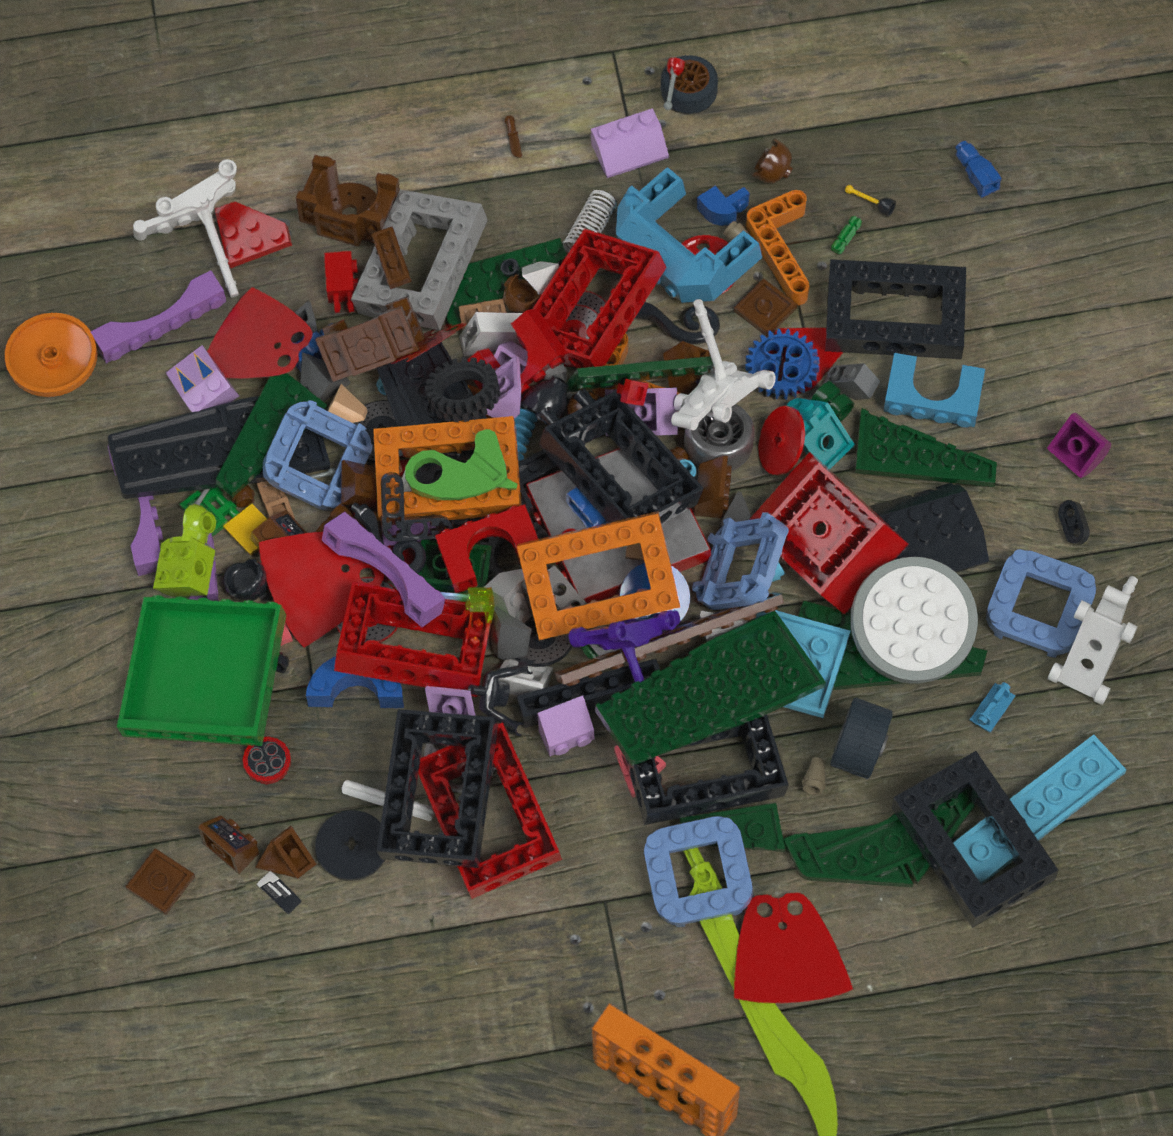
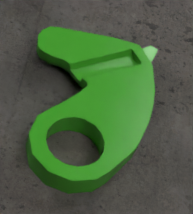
M490 429L479 431L476 434L474 453L466 463L456 461L435 450H427L412 456L405 467V478L411 490L422 497L434 500L467 499L482 495L496 488L516 490L518 485L507 478L506 464L497 436ZM427 463H436L443 469L439 480L432 484H422L415 479L416 471Z

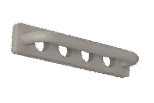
M556 566L548 570L550 571L552 591L556 597L555 602L560 610L570 605L576 607L573 602H577L580 605L587 604ZM559 585L565 586L566 592H564ZM602 625V626H598V627H594V628H589V629H586V630L588 631V630H593V629L602 628V627H606V626H605V625ZM589 644L598 656L614 651L613 649L604 650L599 645Z

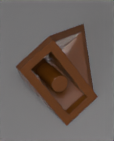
M290 826L271 840L255 868L298 879L317 864L293 827Z

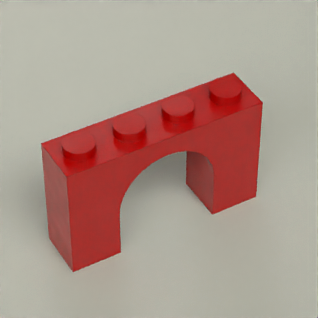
M537 308L526 310L511 323L524 343L528 354L527 365L520 374L521 395L530 389L529 385L533 381L538 382L547 375L545 372L549 368L554 369L563 362L562 358L568 354ZM489 348L478 350L467 359L470 362L472 357L476 358L477 363L482 359L485 361V364L489 363L492 369L494 368L495 370L501 367ZM474 380L478 388L482 390V383Z
M525 504L512 506L507 511L498 514H489L484 519L478 521H468L461 527L445 529L440 534L435 535L455 593L478 586L469 556L473 546L481 539L491 536L506 539L513 545L519 561L517 545L538 539Z

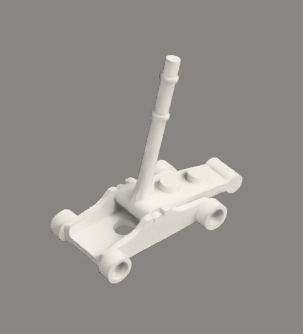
M226 159L219 164V171L172 200L168 197L160 198L156 203V211L159 216L147 221H136L133 225L135 239L141 241L147 235L156 232L167 234L175 226H184L191 221L201 220L206 227L218 261L217 264L220 266L226 283L225 286L229 291L230 297H236L239 295L236 281L233 279L228 259L225 257L211 215L215 204L222 197L231 196L235 192L236 183L232 178L236 175L237 166L232 160Z
M701 299L695 300L693 304L715 369L712 368L710 373L704 374L698 386L689 395L679 393L674 400V409L679 412L673 414L671 419L672 425L689 430H695L705 415L714 417L716 421L728 422L732 415L731 407L758 386L764 389H771L775 384L776 378L775 373L772 371L762 370L751 374L738 371L737 366L732 362H722L713 335V329L709 323L707 310Z
M1130 576L1123 585L1122 591L1108 585L1095 612L1090 607L1091 604L1083 600L1080 602L1074 618L1082 621L1081 627L1064 666L1055 662L1048 680L1054 683L1059 681L1094 698V702L1100 705L1104 704L1111 688L1102 685L1113 662L1120 642L1122 640L1130 644L1138 627L1129 622L1128 624L1123 623L1121 625L1131 593L1134 592L1138 582L1136 577ZM1084 658L1090 659L1094 667L1091 669L1085 668L1081 660Z

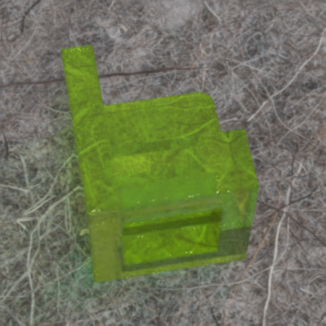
M492 587L468 588L465 604L466 610H470V612H485L486 623H492L495 608Z

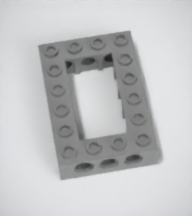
M400 189L383 229L393 226L403 257L407 255L408 245L412 237L416 235L414 224L424 225L429 229L432 227L445 229L447 234L421 292L401 288L390 289L375 246L351 298L358 314L377 317L387 312V303L408 296L420 326L440 330L488 219L482 204Z

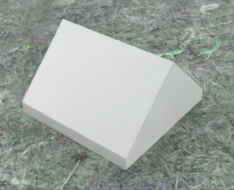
M515 659L505 660L500 668L517 666L519 662ZM528 666V671L533 672V674L521 673L511 677L499 678V680L508 682L510 685L509 694L518 696L548 688L553 668L548 666Z

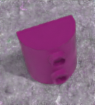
M1075 412L1069 416L1047 449L1079 478H1083L1092 472L1105 458L1111 448V442Z

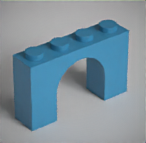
M894 353L884 405L885 412H889L892 415L912 416L915 419H930L938 423H953L960 427H975L985 374L984 368L962 365L957 391L948 399L933 401L921 396L914 387L913 377L917 357Z

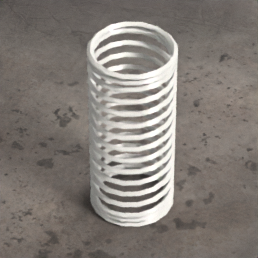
M593 190L588 201L583 206L581 213L563 242V247L568 253L572 248L568 242L574 245L577 241L574 237H579L577 233H582L579 229H585L581 225L597 233H601L604 230L606 223L617 206L614 197L602 190ZM593 194H602L609 198L613 204L609 200L600 196H593ZM595 198H600V199L605 200V201L608 202L612 207H609V206L606 205L605 203H603V202H601V201H598V200H596ZM583 221H586L588 224L598 228V230H595L593 227L585 224Z

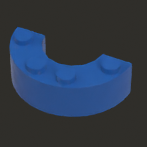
M336 656L327 660L315 671L306 691L308 707H333L334 700L341 691L348 687L362 686L375 693L379 699L380 708H404L401 683L334 671Z

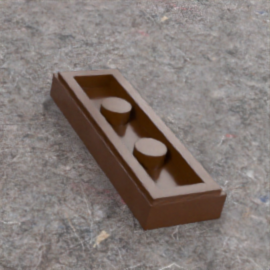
M393 226L372 233L371 235L390 289L412 282Z

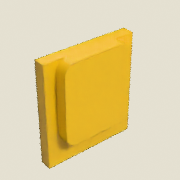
M251 504L223 527L251 556L260 551L251 541V532L267 520V518Z

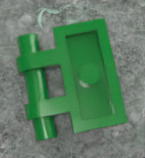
M211 488L200 503L201 506L215 517L216 527L212 532L213 537L224 529L223 526L228 523V520L225 518L226 515L234 518L240 513L236 509L237 506L232 501H228L219 488ZM197 490L180 503L181 509L185 512L190 505L196 503L201 493ZM217 502L221 507L216 509L211 503Z

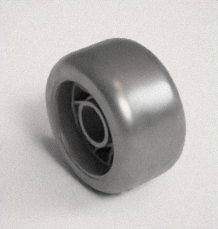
M734 404L731 407V418L726 423L716 421L714 417L705 415L695 430L685 429V450L695 465L699 467L701 463L724 455L728 456V465H732L733 471L748 460L753 449L755 431L752 419L743 408Z

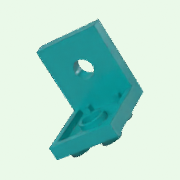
M795 398L788 402L787 406L798 410L804 421V452L806 455L811 452L830 470L855 445L828 402ZM825 436H827L829 439V443L827 447L824 448L823 439Z

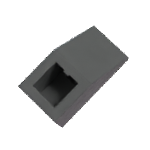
M862 363L833 366L828 371L823 384L832 381L841 390V394H846L848 397L858 400L870 399L880 380Z

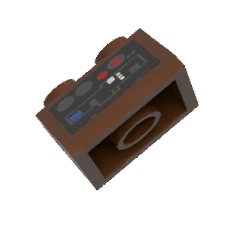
M284 510L269 517L251 532V541L259 549V542L307 532L287 510Z
M220 815L200 824L198 827L203 844L238 874L259 855L256 839L248 833L244 835L239 831V825L231 818L226 820Z

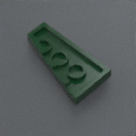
M776 803L680 818V824L710 817L729 818L740 830L744 849L785 852ZM718 843L711 844V845H706V846H715V847H718Z

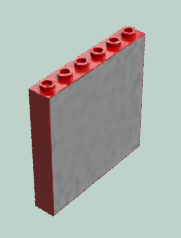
M620 448L598 456L600 464L610 475L613 474L615 476L616 482L624 491H628L631 494L632 501L630 506L642 500L643 496H650L658 491ZM563 471L526 484V493L535 512L533 513V518L535 522L541 525L549 537L559 535L569 528L576 530L586 528L581 519L571 510L566 502V494L576 488V486ZM691 509L662 524L671 566L682 572L709 560L711 549ZM627 546L554 563L555 565H560L562 575L588 604L591 600L602 601L619 594L626 575L636 566L645 563V561L626 559Z

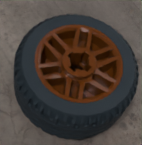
M679 56L678 58L685 62L682 74L675 78L671 109L684 114L700 113L709 108L716 99L718 93L717 72L709 61L700 56ZM667 65L662 71L660 85L661 96L664 102L667 101L671 81Z

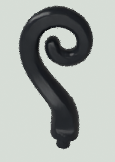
M648 302L643 304L635 319L651 321L666 334L680 342L684 341L693 345L706 343L702 331L689 332L679 328L658 307ZM694 306L689 307L685 311L683 323L687 329L697 331L700 328V324L693 320V317L696 316ZM704 306L715 337L720 329L719 317L714 310Z
M354 503L351 506V510L355 513L354 518L384 545L382 523L377 513L367 504L359 505ZM417 540L398 541L394 545L392 553L400 560L405 561L403 551L412 549L415 552V558L408 566L419 574L426 562L424 547Z

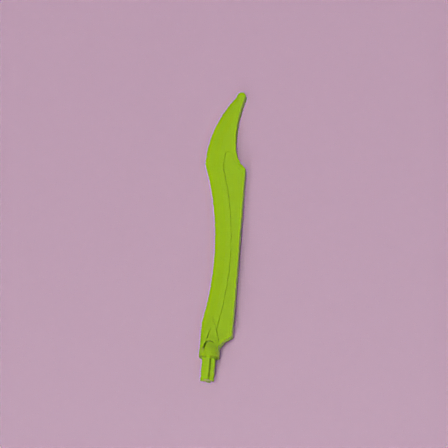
M698 847L683 850L692 868L689 873L695 881L689 896L723 889L710 862L704 861ZM732 914L700 921L734 990L736 957L740 936ZM739 1000L775 1075L786 1079L798 1090L812 1115L818 1135L837 1136L838 1121L835 1093L830 1075L822 1058L796 1032L775 1003Z

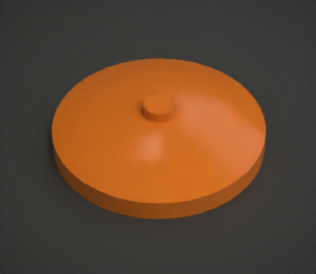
M45 313L26 320L14 330L5 348L6 367L15 384L30 394L42 397L60 396L74 391L90 377L97 362V346L90 329L79 319L63 313Z

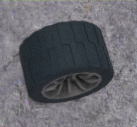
M855 697L842 726L830 765L869 779L878 757L881 758L889 736L887 732L893 715L892 710Z

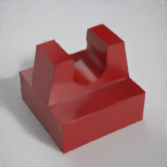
M625 379L624 384L618 383L617 393L622 394L620 401L627 404L644 406L649 383Z

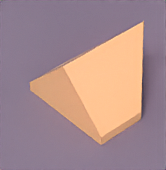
M340 384L327 411L351 423L365 420L368 412L367 408L342 384Z

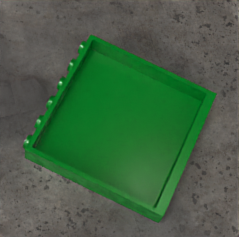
M160 595L144 597L117 723V729L122 736L262 746L286 620V613L282 605L276 602L262 604L250 600L233 602L229 599L211 601L207 598H198L193 600L181 596L175 598H165Z

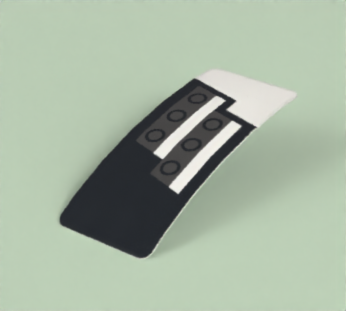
M271 871L257 883L287 914H290L302 902Z

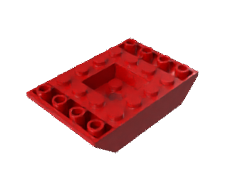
M811 452L804 457L749 519H759L762 512H766L788 527L789 531L780 557L843 614H846L852 607L855 595L864 580L877 568L895 560L908 546V543ZM820 523H825V533L822 535H817V525Z

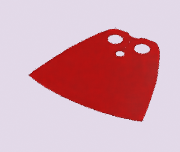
M251 287L224 320L207 352L226 378L277 376L293 370L299 360V352L308 345L313 332L308 324L287 306ZM303 332L304 339L298 344L292 343L291 337L293 334ZM277 342H280V343H281V347L278 348V349H275V348H274V345H275ZM283 355H289L291 357L290 363L285 367L278 366V359Z
M323 532L304 533L259 542L261 563L266 571L267 583L272 597L276 603L282 605L286 613V625L304 648L344 621L352 581L380 586L384 579V574L374 566L352 557L338 555L322 541ZM344 564H347L350 568L346 573L341 570ZM364 568L372 569L375 573L373 581L369 583L363 582L360 579L361 570Z
M786 893L781 898H774L771 895H757L751 899L745 912L738 941L734 980L735 999L758 1003H796L830 998L853 990L847 970L830 932L816 908L805 895L801 893ZM791 901L800 902L803 906L802 913L799 915L790 914L787 909L788 904ZM761 903L770 904L773 909L772 915L769 917L760 916L757 912L758 905ZM780 922H785L787 924V928L785 930H781L778 925Z

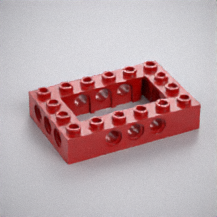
M588 229L582 231L533 307V309L537 308L567 351L568 354L562 358L563 364L575 368L606 365L667 268L659 251ZM599 268L623 275L616 288L611 290V295L604 307L601 306L599 309L600 313L593 324L587 328L586 334L589 339L577 336L574 332L568 333L560 330ZM516 334V336H517L519 342L521 343L522 347H523L525 350H527L526 347H525V345H524V343L522 342V340H521L520 337L518 336V334Z
M352 581L336 652L334 671L425 688L432 686L468 690L470 685L479 686L493 607L445 599L442 614L421 627L405 613L404 603L397 589ZM369 622L463 639L459 662L457 657L451 654L442 655L426 652L424 649L420 651L403 648L402 645L381 644L375 640L365 642Z
M503 723L498 724L493 764L524 832L527 843L520 846L518 844L514 845V849L497 856L494 854L491 856V859L482 862L480 857L479 868L458 866L471 899L562 860L556 842ZM447 746L420 759L418 775L445 836L458 837L455 829V820H458L460 808L448 781L462 776V772H465L466 747Z

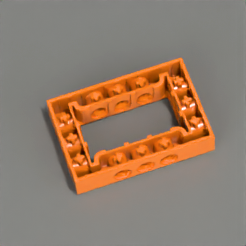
M514 416L469 420V422L459 421V423L443 422L374 429L378 518L381 523V478L388 472H395L400 476L402 466L399 460V450L407 458L427 450H435L439 453L457 452V454H460L462 451L474 450L476 434L485 429L495 432L506 464L507 478L518 484L517 489L506 490L496 488L482 495L460 500H434L422 497L413 491L404 492V516L443 515L448 520L486 517L492 513L498 514L507 511L508 508L515 505L521 506L517 433ZM390 478V482L386 483L391 489V495H395L394 485L398 484L394 478ZM390 501L386 506L387 511L390 513L396 512L399 509V503L397 501ZM386 518V520L391 519L392 525H395V518Z
M659 511L517 545L539 640L568 634L573 628L583 627L589 629L680 608ZM636 543L641 544L651 587L650 590L639 589L632 594L623 596L617 594L610 599L602 601L591 600L590 603L576 607L570 605L557 611L556 597L553 594L550 582V571L547 570L546 564Z
M611 1004L607 1006L592 1028L594 1063L605 1071L609 1069L616 1073V1078L625 1084L630 1082L636 1086L637 1091L644 1097H653L659 1101V1106L666 1111H675L686 1124L691 1126L695 1124L701 1128V1132L705 1136H724L737 1117L740 1087ZM641 1045H644V1046L648 1047V1048H649V1051H648V1052L645 1051V1050H644L642 1047H640V1046H641ZM662 1059L668 1060L671 1063V1065L668 1066L667 1064H665V1062L662 1061ZM638 1069L640 1072H642V1073L645 1074L646 1076H644V1077L638 1076V1075L636 1074V1070ZM683 1073L690 1074L693 1079L690 1080ZM660 1083L667 1090H660L657 1084ZM681 1096L688 1104L680 1103L678 1098Z

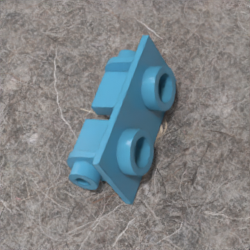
M1005 682L1001 685L995 683L970 721L991 733L1016 696L1009 691L1011 687Z

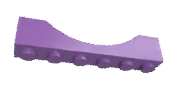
M209 271L191 280L181 298L161 314L137 322H109L91 331V334L106 363L115 361L127 352L137 350L143 344L160 338L166 332L178 329L184 323L201 317L203 313L219 308L226 302L224 290L212 271Z
M108 446V451H109V455H110V459H111V464H112V467H113V470H114V474H115V476H116L115 469H114V465H113L112 458H111V454H110V450H109V446ZM153 496L138 497L141 510L140 525L136 537L131 544L138 576L156 572L161 548L159 541L164 540L161 527H156L154 520L159 518L156 506L151 507L150 500L154 499Z
M344 512L324 525L322 541L338 555L364 561L384 573L399 591L404 603L405 613L418 625L423 627L442 614L445 597L429 585L422 576L414 572L406 562L400 560L388 547H385L372 533L364 529L356 519Z

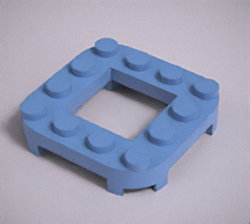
M310 400L300 402L289 408L279 425L263 461V477L273 487L318 509L333 511L341 503L342 460L365 464L372 452L373 445H371L370 437L365 430L366 428L360 423L355 425L316 406L317 402ZM305 428L346 447L329 486L289 467L290 459Z
M762 512L759 519L735 522L731 518L724 519V525L715 535L710 533L707 539L708 542L713 544L711 556L709 557L702 581L693 582L692 590L696 592L698 601L712 610L749 606L756 602L762 603L769 595L768 590L775 576L776 567L789 529L778 519L766 512ZM760 544L751 574L743 575L741 581L725 583L735 548Z
M1016 550L1006 560L986 613L987 623L994 632V636L1001 640L1003 636L1047 651V656L1049 657L1068 653L1082 624V621L1074 618L1075 612L1082 600L1092 605L1096 593L1095 578L1079 567L1033 551ZM1026 576L1070 591L1057 628L1012 612Z
M710 817L661 828L647 837L644 855L656 910L664 921L676 927H685V924L730 914L738 915L749 905L753 896L752 881L740 830L731 819ZM718 843L727 888L679 898L670 853Z

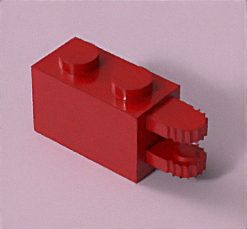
M351 251L324 253L328 303H334L335 313H340V302H347L349 312H354V304L351 298L358 285V278L354 279V273H358L357 259H352Z

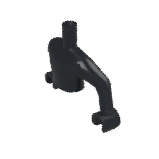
M521 659L517 666L488 671L485 673L482 686L470 685L468 687V691H471L472 695L480 696V711L488 717H495L497 722L503 723L507 727V732L511 735L522 736V734L517 732V727L524 725V723L514 721L494 709V707H505L510 693L509 683L501 681L499 678L511 677L521 673L533 674V672L528 671V665L535 663L533 660Z

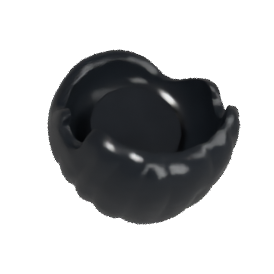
M249 558L243 563H235L229 566L224 574V585L228 594L240 601H255L262 597L268 587L266 571L262 563L254 558Z

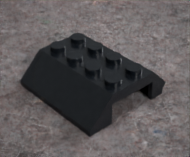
M949 483L936 487L935 491L931 488L914 493V497L907 495L892 500L893 503L887 501L873 505L872 510L908 543V546L895 560L906 557L928 558L946 565L956 573L989 563L984 530L967 490L959 484L953 485Z

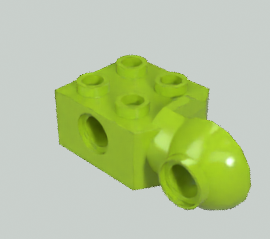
M197 504L190 505L185 510L183 516L182 536L171 537L161 543L153 589L170 597L203 596L208 594L215 549L207 544L208 535L215 530L216 520L214 515L203 506Z

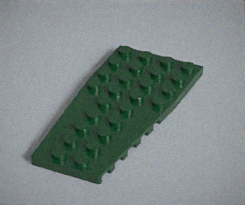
M772 611L706 642L690 651L689 656L682 660L678 658L672 661L666 669L662 671L658 669L651 673V677L641 683L637 681L631 684V688L621 694L619 692L615 693L607 702L601 705L599 703L596 704L595 712L630 765H635L765 716L824 688L826 681L777 612Z

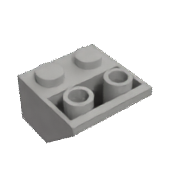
M522 569L499 573L484 586L490 607L494 608L497 606L522 623H525L533 616Z

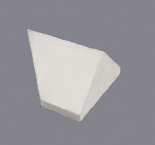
M537 262L522 267V276L533 286L538 295H542L557 272L559 264Z

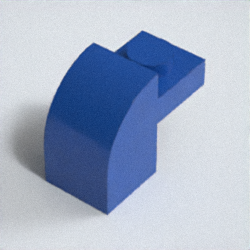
M714 186L697 197L698 211L710 223L719 226H727L733 221L736 222L737 212L744 211L749 205V192L745 187L726 198Z

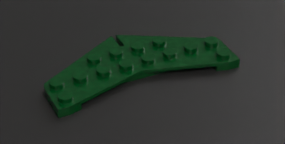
M972 787L960 793L958 798H951L939 805L937 810H931L950 839L976 805L970 798ZM895 813L887 820L875 825L808 834L807 832L799 833L784 839V845L800 876L810 881L913 887V882L904 866H907L916 885H918L931 867Z

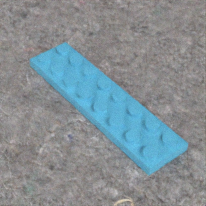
M1092 735L1010 800L1039 841L1124 775L1126 769L1095 735ZM985 819L953 842L981 884L985 883L1013 861L1012 854L1004 843L1001 844L999 835L990 823L987 824Z

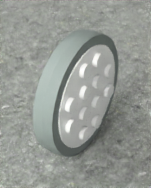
M906 557L882 565L864 580L853 600L851 631L858 651L874 670L898 682L925 683L946 676L964 661L976 637L978 614L970 589L955 571L932 559Z

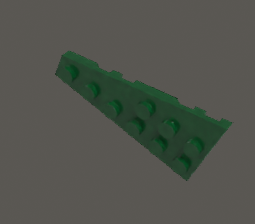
M557 238L468 264L446 315L447 323L452 325L461 323L459 306L503 299L504 284L509 279L501 271V264L504 260L512 258L518 262L520 266L518 280H526L522 276V267L537 262L557 263L560 266L567 256L561 239ZM509 266L510 271L513 272V266Z
M711 356L577 368L566 382L568 383L566 392L582 391V389L610 388L618 385V383L624 384L625 379L646 381L671 376L681 377L690 373L703 375L707 374L714 365Z
M288 373L270 376L216 478V484L230 496L234 497L263 470L264 458L285 413L291 406L300 402H307L308 400L317 402L316 406L327 410L328 405Z
M861 408L855 473L995 487L997 462L973 452H964L957 449L953 444H944L937 441L933 436L905 425H897L888 421L889 419L886 417H877L870 414L868 410Z

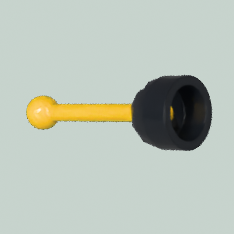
M852 185L845 187L846 193H853L877 204L879 212L887 217H890L895 209L896 201L891 198L884 197L877 200L855 190Z

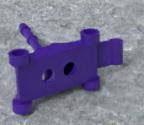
M663 611L654 614L653 618L640 620L633 618L613 622L609 626L588 631L583 627L573 628L569 632V641L573 647H583L591 644L599 645L604 650L622 649L634 681L641 683L644 681L636 658L635 647L649 643L651 638L663 634V630H673L680 622V615L677 611Z

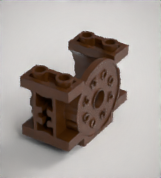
M314 155L312 160L313 169L303 191H298L296 196L300 222L316 226L317 235L357 247L360 246L362 240L374 243L371 234L383 229L400 191L399 178L391 174L377 173L375 177L377 193L368 186L359 183L339 184L336 160L328 156ZM349 207L357 210L356 215H345L342 213L344 209Z
M408 296L387 303V312L357 326L348 328L344 319L323 327L325 335L319 336L315 340L333 382L396 361L397 358L419 350L417 342L424 340L425 337Z

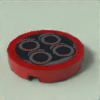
M264 737L262 746L248 745L243 755L245 772L249 778L261 784H272L283 779L292 763L290 751L286 744L273 737Z

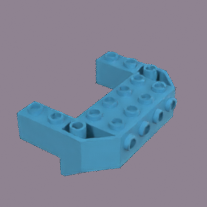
M668 167L640 191L633 186L629 187L617 208V239L659 251L667 268L656 285H662L671 298L676 297L680 302H694L697 299L714 301L762 258L759 243L744 230L716 255L706 247L694 255L659 226L656 220L686 195L683 180Z

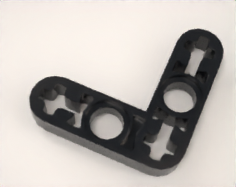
M388 472L381 478L382 531L388 540L395 542L436 539L435 535L440 534L437 528H430L431 533H428L427 522H430L431 526H438L439 522L442 521L446 525V527L442 528V531L452 529L450 521L443 515L405 517L403 480L395 472ZM390 478H394L398 482V484L394 485L395 495H391V489L386 485V483L390 482ZM390 501H397L399 503V509L394 513H390L386 509ZM387 517L395 518V525L399 528L395 535L387 531L392 528L391 519L386 520ZM416 522L423 524V531L419 534L411 532V526Z

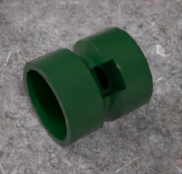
M832 381L824 383L811 399L828 402L840 422L850 414L855 405L846 394H841V390Z

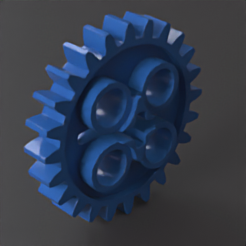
M778 329L777 335L768 331V338L761 334L760 342L754 340V348H748L749 355L746 356V371H749L748 373L751 374L762 370L773 371L776 378L775 384L771 389H764L758 386V392L766 390V397L775 393V399H778L780 394H783L785 400H787L789 393L796 398L798 390L804 394L805 386L811 388V380L816 381V373H819L818 364L820 358L816 357L818 350L812 349L813 342L806 343L807 336L798 338V331L794 335H790L789 329L786 330L785 334H782L781 330ZM787 347L782 380L778 381L783 348ZM771 350H774V351H777L778 353H776V354H769L768 352L771 351ZM792 354H799V355H801V356L794 358V357H792L791 355H792ZM795 374L797 376L794 378H790L787 375Z

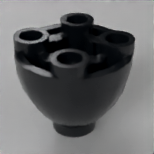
M553 375L551 379L544 380L531 387L522 397L520 405L531 411L532 409L537 412L535 417L541 421L542 419L539 418V414L544 408L547 409V407H551L555 414L562 419L567 407L566 388L568 383Z

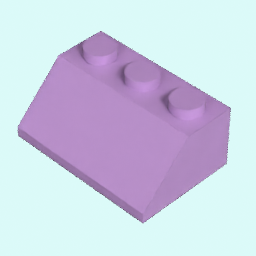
M653 108L591 129V145L607 178L669 158L662 128Z

